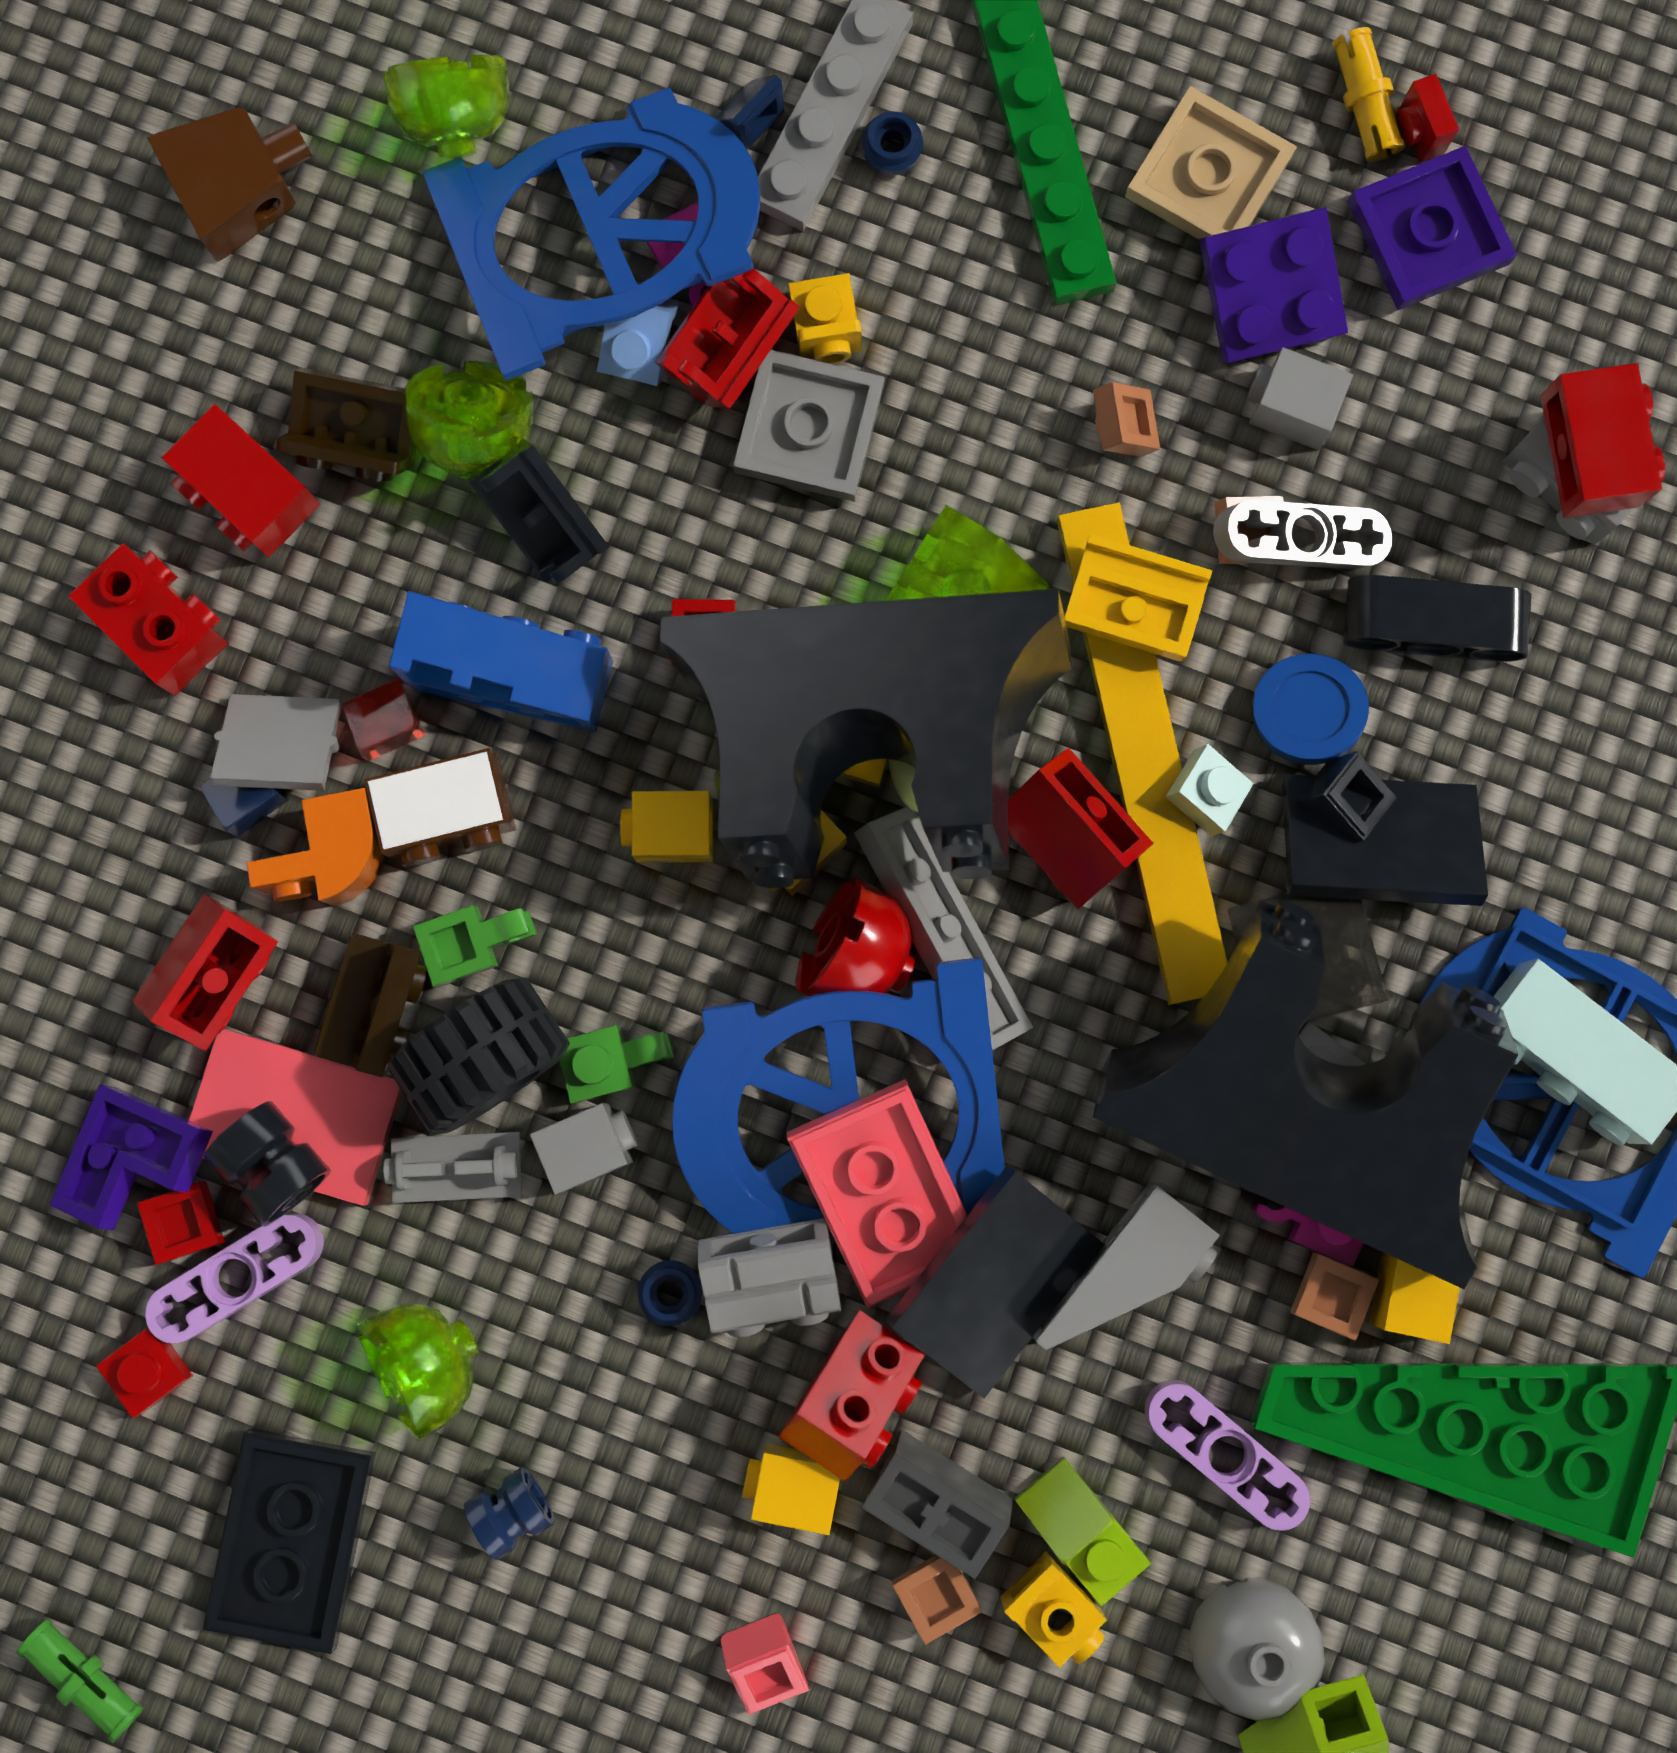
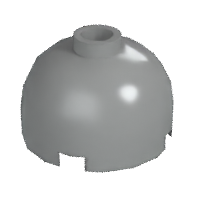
M1261 1577L1246 1578L1247 1581L1236 1582L1228 1587L1224 1584L1213 1590L1195 1612L1188 1635L1193 1667L1206 1692L1226 1710L1252 1720L1280 1718L1293 1709L1301 1696L1308 1690L1319 1686L1325 1666L1321 1630L1308 1606L1284 1585Z

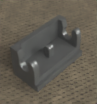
M901 1430L892 1444L889 1456L881 1471L879 1469L876 1471L861 1508L976 1579L1010 1526L1013 1499L909 1433Z

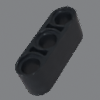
M1385 575L1352 577L1348 579L1343 644L1364 650L1482 661L1511 662L1523 660L1528 656L1532 594L1527 590L1493 585Z

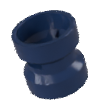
M524 1467L506 1476L503 1479L502 1487L496 1491L495 1495L482 1491L464 1503V1511L474 1535L486 1553L495 1560L500 1559L515 1549L518 1536H524L527 1533L538 1535L555 1523L553 1511L543 1490L533 1475Z

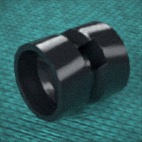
M272 1101L260 1104L246 1113L220 1134L204 1152L205 1160L226 1184L239 1183L243 1187L240 1201L263 1227L277 1221L301 1203L327 1178L331 1171L308 1143L295 1144L292 1141L295 1127Z

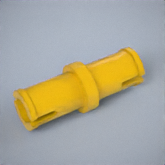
M1361 27L1348 31L1351 39L1350 42H1346V38L1342 34L1333 41L1332 46L1337 54L1348 91L1343 96L1345 107L1348 112H1354L1365 148L1367 162H1375L1389 158L1386 149L1391 148L1392 154L1396 155L1406 146L1401 138L1390 98L1395 93L1391 79L1383 78L1372 40L1371 29Z

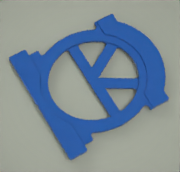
M665 88L632 101L631 105L626 107L628 117L624 120L591 123L557 133L527 148L499 169L493 168L490 161L467 169L463 158L458 157L423 171V176L504 380L512 379L544 366L546 362L542 353L565 343L563 337L587 327L610 324L636 316L668 300L683 289L704 281L707 286H712L754 268L747 248L756 230L760 212L758 176L752 158L744 144L728 127L705 112L677 103L671 88ZM609 147L641 149L642 153L598 197L582 158ZM671 161L678 164L689 175L696 187L699 209L697 219L694 221L618 218ZM559 167L614 295L576 301L546 298L522 288L503 271L495 252L497 224L509 200L530 178ZM618 240L683 243L685 246L664 269L643 283L637 284Z
M1525 907L1518 910L1508 929L1495 932L1474 942L1452 958L1431 981L1418 1005L1419 1007L1442 982L1460 991L1464 985H1471L1494 997L1519 963L1540 959L1564 979H1579L1606 986L1608 992L1601 1007L1622 1023L1633 1002L1638 1004L1663 1030L1677 1057V999L1652 977L1623 961L1599 953L1566 948L1563 940L1567 931ZM1538 1073L1507 1074L1493 1100H1552L1523 1155L1516 1156L1494 1134L1484 1117L1475 1133L1469 1151L1490 1173L1517 1192L1551 1206L1588 1212L1591 1216V1221L1587 1230L1608 1241L1602 1252V1257L1635 1276L1644 1278L1677 1216V1124L1669 1140L1659 1153L1649 1162L1628 1174L1601 1181H1576L1560 1178L1545 1173L1580 1105L1574 1101L1570 1105H1566L1547 1094L1536 1083L1541 1076Z
M981 958L938 962L936 964L937 979L912 982V995L907 998L873 991H832L793 1001L761 1016L756 1013L754 1002L704 1007L702 1009L705 1033L695 1044L679 1077L672 1117L673 1141L678 1162L687 1183L704 1208L721 1225L731 1231L732 1234L824 1218L820 1208L796 1201L782 1192L784 1185L803 1172L792 1148L761 1170L753 1167L744 1151L738 1130L739 1103L746 1085H753L824 1114L859 1100L850 1021H867L896 1028L916 1038L939 1058L949 1073L956 1090L958 1120L954 1139L943 1162L968 1215L1005 1168L984 970ZM821 1025L825 1032L831 1088L768 1064L764 1057L774 1047L794 1034ZM828 1227L829 1237H830V1239H834V1237H833V1235H832V1233H831V1231H830V1229H829V1227Z

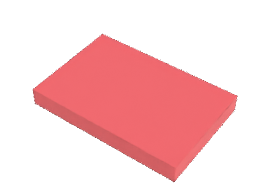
M224 1028L216 1035L189 1120L213 1131L207 1145L208 1148L220 1134L246 1113L260 1104L272 1101L295 1127L292 1141L295 1144L308 1143L331 1169L330 1174L314 1192L365 1206L369 1203L403 1092L392 1077L383 1075L382 1078L360 1072L346 1064L320 1058L317 1055Z
M906 1079L787 1132V1140L866 1307L870 1308L908 1291L967 1217V1212Z

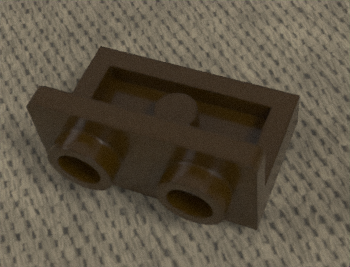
M306 368L294 370L289 429L287 434L277 437L276 451L294 454L295 463L304 467L331 469L333 468V463L356 467L355 475L374 481H392L394 475H399L415 466L423 392Z
M356 933L351 934L340 964L314 1053L320 1058L352 1066L357 1071L383 1078L386 1065L390 1063L397 1050L406 1042L408 1029L399 1027L405 1003L416 1004L424 984L427 967L418 965L421 951Z

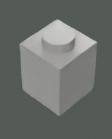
M1282 347L1272 367L1261 363L1246 398L1257 403L1249 424L1319 450L1332 431L1354 374Z
M601 1103L530 1134L554 1195L566 1192L633 1163L629 1149L638 1146L634 1131L625 1112L622 1110L614 1114L609 1103Z

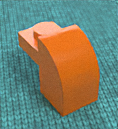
M366 788L303 799L302 806L310 850L246 862L250 887L266 894L272 893L273 901H288L312 895L311 885H316L318 900L331 906L341 905L358 897L377 877L385 856L381 854Z

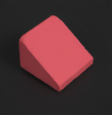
M779 1613L727 1632L721 1637L726 1670L748 1715L809 1691L807 1680L786 1624Z

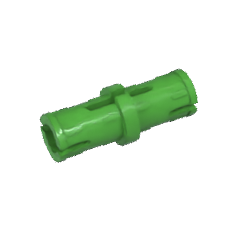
M49 1619L45 1620L20 1645L16 1654L25 1658L59 1690L55 1697L65 1707L72 1702L113 1743L134 1722L144 1707L134 1702L101 1671L105 1664L96 1655L88 1659L52 1625L53 1623Z

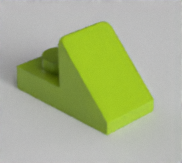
M1064 1456L1014 1498L1062 1564H1067L1101 1607L1151 1565L1145 1554Z

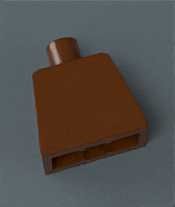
M234 108L147 137L198 237L217 262L229 256L293 209L296 202L281 173L313 157L295 122L262 138L245 108Z

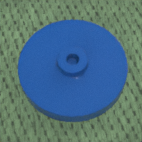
M1320 654L1295 655L1276 663L1259 681L1252 703L1253 724L1259 738L1267 748L1287 761L1304 765L1328 763L1349 752L1361 738L1369 714L1367 692L1359 677L1344 663Z

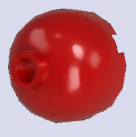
M855 878V884L850 881L842 884L823 909L811 931L821 933L815 947V955L812 956L804 951L802 952L795 983L796 990L807 996L832 991H873L887 994L891 989L895 991L901 990L911 976L915 965V958L909 955L912 936L908 918L898 902L881 889L860 878Z

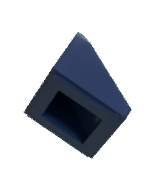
M776 75L750 81L715 117V119L722 122L740 139L747 150L784 112L782 80Z
M210 779L199 786L225 831L236 837H239L289 800L281 789L213 786Z

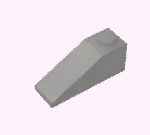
M1149 1183L1102 1242L1105 1244L1032 1338L1041 1347L1048 1350L1180 1288L1187 1278L1195 1283L1204 1275L1215 1260L1217 1252L1211 1247L1220 1235L1158 1185Z

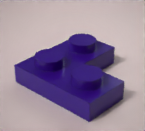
M99 1084L50 1206L97 1229L114 1230L137 1174L171 1190L189 1192L213 1131L119 1088Z

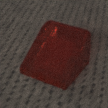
M400 678L342 703L358 751L368 761L426 735Z

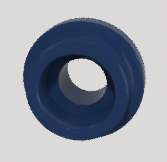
M896 111L882 113L871 120L864 130L862 136L863 155L867 163L880 173L887 175L905 173L917 164L922 154V132L917 123L903 113ZM894 139L903 145V149L899 152L891 153L884 151L881 145L887 140Z
M665 1260L658 1262L644 1273L639 1282L638 1302L643 1313L653 1322L663 1326H676L688 1321L697 1312L702 1302L703 1289L698 1274L693 1268L681 1261ZM673 1280L679 1283L683 1291L680 1302L667 1304L662 1301L659 1296V1288L664 1281Z

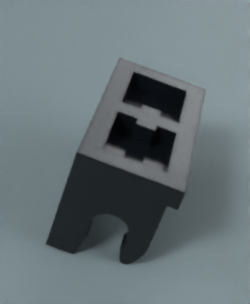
M520 438L467 479L472 488L546 582L551 578L556 583L561 582L597 554H601L609 548V545L534 445L523 438Z

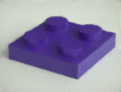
M1466 145L1355 190L1347 201L1397 310L1508 266L1517 256Z
M1326 207L1199 238L1223 363H1231L1279 351L1282 347L1287 349L1348 333Z

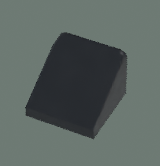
M1356 751L1324 764L1299 796L1297 802L1306 811L1356 842H1361L1366 839L1397 797Z

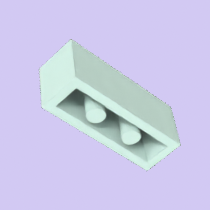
M1540 959L1519 963L1494 995L1501 1003L1499 1008L1504 1011L1518 1052V1057L1514 1064L1517 1065L1521 1060L1541 1075L1536 1083L1554 1099L1566 1105H1570L1574 1101L1593 1115L1589 1121L1590 1126L1614 1144L1623 1146L1628 1142L1629 1144L1652 1145L1677 1112V1065Z

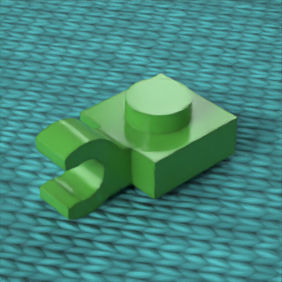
M471 905L413 926L433 987H442L498 967L492 948L512 944L537 935L530 912L528 910L523 912L522 908L483 921L479 907Z
M615 1025L567 1038L570 1045L560 1059V1064L570 1104H576L635 1088L632 1068L674 1057L668 1032H659L624 1042L621 1026Z

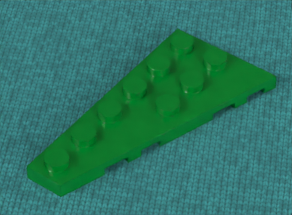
M1270 1362L1250 1425L1257 1430L1635 1558L1677 1413V1364Z

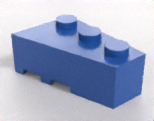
M408 591L389 667L416 692L596 732L613 659L608 649L600 646L601 639L589 633L577 630H564L563 635L540 629L539 624L515 616H503L502 618L477 611L462 604L446 602Z

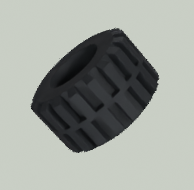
M524 977L508 979L472 996L427 1025L397 1050L387 1069L431 1135L443 1134L458 1129L476 1119L537 1079L563 1057L570 1042L529 980Z

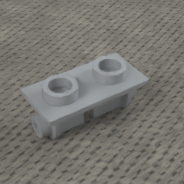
M520 1132L391 1138V1158H385L383 1172L385 1184H392V1202L521 1197Z

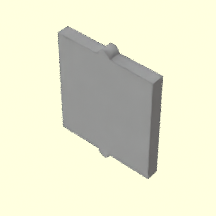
M230 694L222 731H217L214 734L218 747L210 776L212 785L324 791L332 753H336L339 750L336 732L342 708L340 699Z

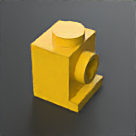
M1047 1551L1000 1596L1004 1612L1030 1636L1059 1668L1070 1657L1076 1664L1083 1663L1099 1648L1105 1638V1635L1099 1630L1107 1621L1103 1611ZM1057 1609H1065L1072 1614V1619L1061 1630L1052 1629L1048 1625L1049 1615Z

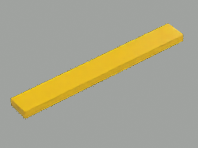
M1120 502L1058 516L1057 524L1072 589L1090 533L1130 545ZM1083 632L1123 809L1154 843L1135 862L1168 1005L1200 999L1212 988L1228 962L1195 822L1166 798L1167 793L1180 774L1182 766L1156 655Z

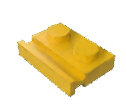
M1090 533L1064 615L1066 626L1183 663L1190 648L1205 598L1206 588L1213 570Z

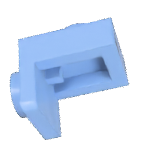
M668 299L636 316L605 324L597 372L657 386L662 381L664 370L655 361L669 342L672 320L679 315L681 302Z

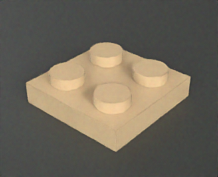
M1190 86L1129 184L1125 198L1198 240L1199 238L1250 226L1291 160L1297 146Z

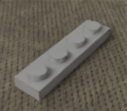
M888 0L851 1L758 176L761 212L804 232L913 25V12Z
M904 807L871 821L854 832L886 894L895 899L907 915L912 942L933 979H937L936 964L938 962L977 957L982 959L992 1050L1032 1029L1031 1022L949 872L942 871L916 812L908 807Z

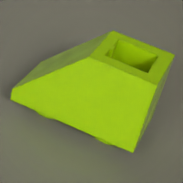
M1364 1674L1310 1689L1300 1697L1295 1707L1282 1717L1259 1720L1238 1735L1243 1753H1389V1739Z

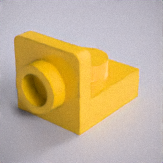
M849 273L788 283L790 299L800 307L793 317L800 357L835 365L850 359L851 354L862 351V331L860 320H857Z

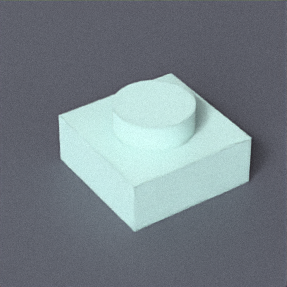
M1209 744L1193 750L1167 793L1166 798L1212 837L1227 830L1254 783Z

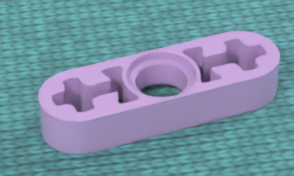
M303 1214L284 1215L268 1226L257 1228L158 1289L147 1303L145 1318L149 1330L156 1338L167 1343L187 1341L199 1336L311 1267L322 1253L324 1239L319 1225L312 1218ZM284 1227L289 1233L301 1231L304 1234L306 1241L298 1246L301 1255L299 1260L293 1254L278 1257L266 1265L263 1258L259 1255L260 1253L272 1250L284 1241L281 1232ZM256 1242L259 1254L251 1248ZM230 1259L243 1261L250 1268L252 1274L250 1288L239 1297L227 1294L219 1283L220 1269ZM268 1268L275 1273V1276L269 1279ZM199 1277H201L202 1287L196 1283ZM204 1291L207 1298L211 1301L198 1306L186 1315V1321L189 1325L187 1328L182 1322L171 1325L167 1321L166 1314L173 1309L171 1297L180 1302L191 1299ZM212 1303H214L219 1308V1310L216 1313H214Z
M1178 1380L1161 1382L1150 1391L1145 1402V1417L1152 1430L1263 1525L1274 1530L1283 1531L1298 1526L1305 1519L1310 1508V1494L1303 1480L1189 1384ZM1184 1396H1187L1190 1399L1185 1407L1187 1413L1203 1427H1205L1209 1415L1217 1419L1214 1424L1202 1431L1193 1451L1186 1447L1187 1443L1196 1438L1190 1431L1176 1421L1171 1423L1168 1428L1162 1425L1167 1414L1160 1406L1167 1397L1178 1402ZM1223 1436H1232L1239 1439L1244 1447L1242 1464L1239 1468L1229 1473L1214 1470L1209 1461L1211 1445ZM1261 1458L1265 1459L1267 1464L1257 1470L1259 1460ZM1256 1470L1277 1488H1281L1286 1482L1291 1484L1286 1491V1495L1293 1502L1285 1512L1276 1506L1268 1513L1264 1511L1268 1506L1269 1500L1248 1481ZM1248 1481L1244 1493L1237 1491V1487Z

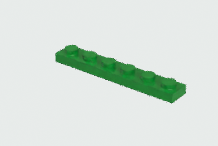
M970 0L1054 306L1114 292L1117 283L1038 0Z

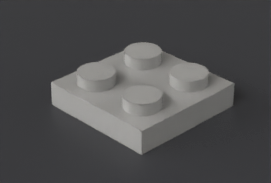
M770 350L757 372L733 465L734 473L855 502L885 385V377Z

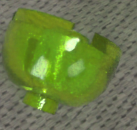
M483 54L470 55L471 68H469V62L450 61L449 56L410 61L387 67L388 71H382L386 99L393 120L401 132L415 143L437 146L439 158H455L476 154L474 142L493 136L504 122L508 110L509 79L505 57Z
M464 361V372L444 374V363L437 364L415 374L405 386L407 424L411 440L429 463L460 478L469 479L507 454L522 439L528 441L530 438L533 424L532 391L529 394L526 392V380L521 375L504 380L497 364L481 361Z
M403 1303L381 1310L356 1324V1328L362 1333V1335L358 1336L362 1349L387 1399L392 1396L398 1406L405 1403L408 1410L398 1415V1418L415 1440L419 1442L444 1427L459 1415L470 1399L474 1382V1374L469 1359L479 1354L477 1344L463 1320L459 1319L450 1324L441 1312L435 1308L421 1303Z

